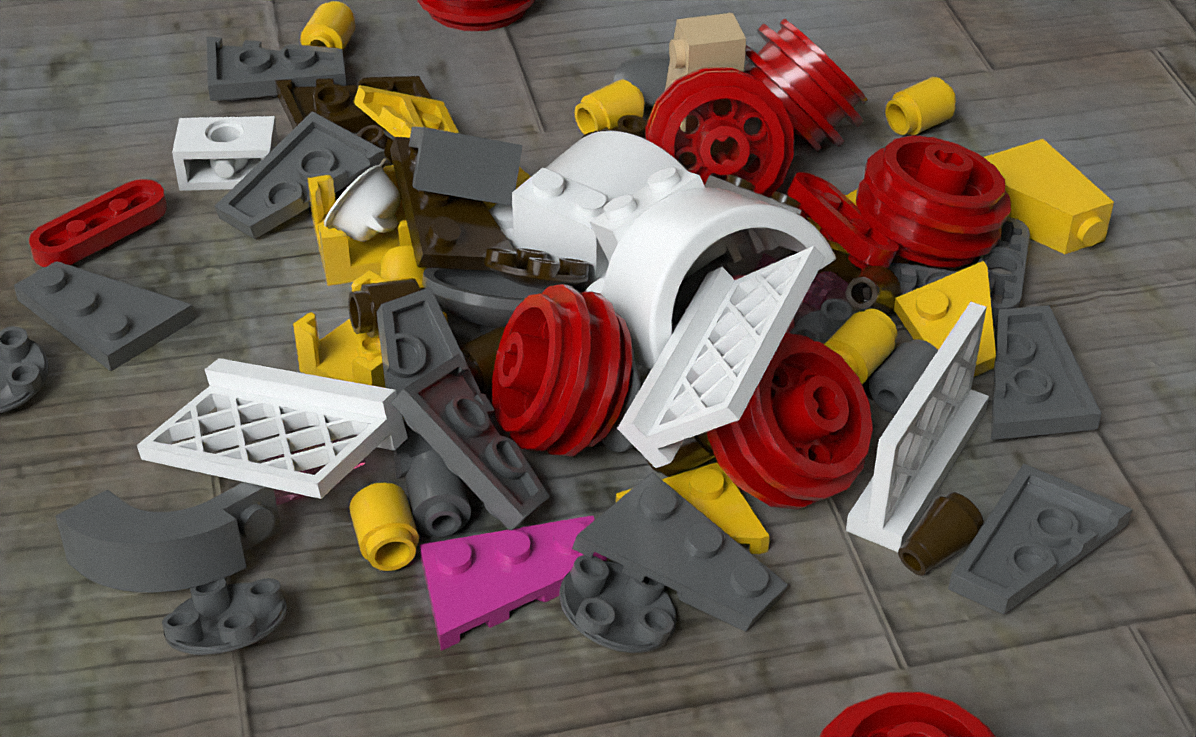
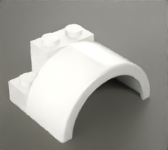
M600 131L580 139L546 168H541L512 192V206L497 203L489 212L515 252H517V248H528L547 252L548 260L559 262V258H572L589 262L588 281L575 285L587 290L592 283L606 276L609 261L589 221L604 213V206L611 200L622 195H632L648 185L647 179L655 172L668 167L687 170L665 150L642 137L620 131Z
M668 167L652 174L647 179L648 185L634 194L622 195L608 202L603 208L604 213L589 221L609 261L606 276L592 283L586 292L600 293L612 303L614 311L626 321L631 336L634 361L651 370L669 338L672 336L673 306L682 280L722 254L726 253L729 256L728 260L736 263L742 259L737 246L748 240L752 251L757 254L765 249L772 250L778 246L796 252H801L815 246L825 257L819 269L833 262L836 256L818 229L795 212L729 190L706 188L700 175L676 167Z

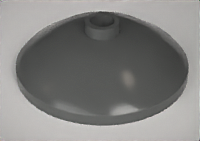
M427 268L423 272L422 279L423 287L425 289L431 287L439 304L454 316L481 325L480 332L483 334L500 326L505 327L515 308L528 295L539 294L545 290L519 285L496 274L494 271ZM573 285L572 287L580 293L579 289Z

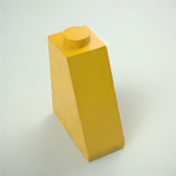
M1043 138L984 157L996 166L1004 177L1005 191L1011 198V213L1009 217L1018 219L1026 224L1029 228L1030 239L1062 254H1068L1105 241L1114 201Z

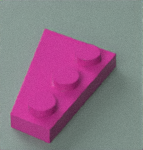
M594 516L421 544V562L441 651L459 643L461 633L478 625L486 623L491 628L509 620V611L534 599L547 602L558 597L564 577L571 571L575 560L584 555L572 549L576 536L595 520ZM594 552L593 556L600 558L602 561H607V557Z

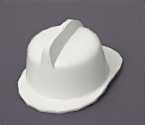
M386 158L379 165L367 169L347 187L328 212L324 220L325 227L328 226L329 229L342 230L347 236L361 242L373 238L379 232L386 233L397 227L398 221L395 213L400 206L401 195L400 191L382 169V165L387 160Z

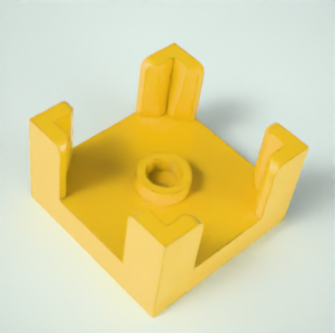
M394 166L383 167L384 172L399 190ZM324 175L307 178L313 226L327 286L354 282L369 270L380 276L381 259L387 251L397 246H412L402 200L395 213L398 221L397 227L386 233L379 232L373 238L361 242L347 236L342 230L329 229L328 226H324V220L336 202L332 176Z
M369 270L352 283L351 288L352 291H359L364 284L386 282L387 280ZM313 312L307 313L293 323L301 373L386 388L380 337L370 338L367 333L356 334L350 319H348L319 340L317 317ZM443 312L445 319L447 321V314Z

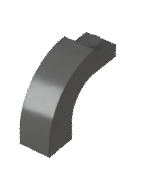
M246 482L200 505L171 512H150L136 509L107 489L55 516L68 564L93 582L109 588L131 592L176 591L205 585L230 576L246 568L244 551L282 531L274 488Z

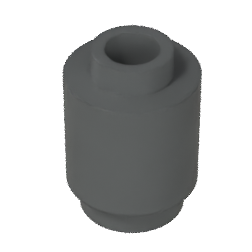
M919 339L898 345L870 377L869 390L875 402L883 410L896 415L938 350L929 342Z
M436 451L425 452L417 456L410 464L406 475L409 503L416 528L429 536H447L459 531L467 524L471 516L465 482L447 468L443 458Z

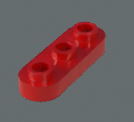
M798 172L795 174L787 194L801 203L800 210L803 211L805 216L812 218L821 227L820 233L825 238L842 246L849 253L848 259L850 262L861 269L868 266L890 267L899 249L896 241L884 236L869 224L862 216L858 207L830 182L810 173Z
M147 179L130 181L39 226L29 236V245L35 263L41 267H47L58 261L71 266L73 263L114 244L127 235L153 224L167 210L162 185Z

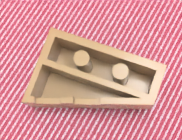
M733 13L677 19L674 39H671L669 42L670 63L665 90L676 79L704 67H733L744 72L746 37ZM727 98L717 99L713 105V111L717 115H725L731 108V102ZM687 115L680 125L681 130L684 132L694 131L698 126V119L693 115ZM728 136L724 142L716 139L711 145L710 154L716 156L719 151L728 153L733 146V137ZM684 152L680 155L684 165L696 163L695 154Z

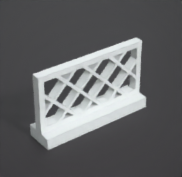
M815 246L736 280L723 267L707 273L617 428L655 468L671 463L684 439L740 420L825 259Z
M974 302L969 303L880 437L874 476L848 514L847 532L898 552L922 517L986 413L989 396L971 390L987 307Z
M218 358L205 369L210 386L137 445L142 460L322 499L376 447L395 451L407 439L402 414L391 404L397 396L394 389ZM217 408L218 412L208 414L212 409ZM245 422H252V423H249V424L242 425V423H245ZM234 425H235L234 428H230V429H227V430H223V431H219V432H216V433H212V434H208V435L203 436L204 433L212 432V431H215V430H219V429H223V428H226V427H230V426H234ZM291 430L297 431V432H293V433L286 434V432L291 431ZM279 434L278 437L246 445L247 442ZM195 436L194 439H190V440H186V441H183V442H179V443H175V444L170 445L171 443H173V442H175V441H179V440H182V439H186V438H190V437ZM336 439L343 440L340 442L331 443V441ZM325 443V446L291 455L293 451ZM239 445V447H238V448H235V449L227 450V451L220 452V453H217V454H212V453H211V452H215V451H218V450H222V449H226V448H229V447H233V446ZM284 454V457L278 458L260 464L255 463L256 461ZM325 465L316 475L301 472Z

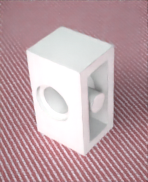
M275 116L179 118L172 150L179 191L230 190L234 188L279 144Z

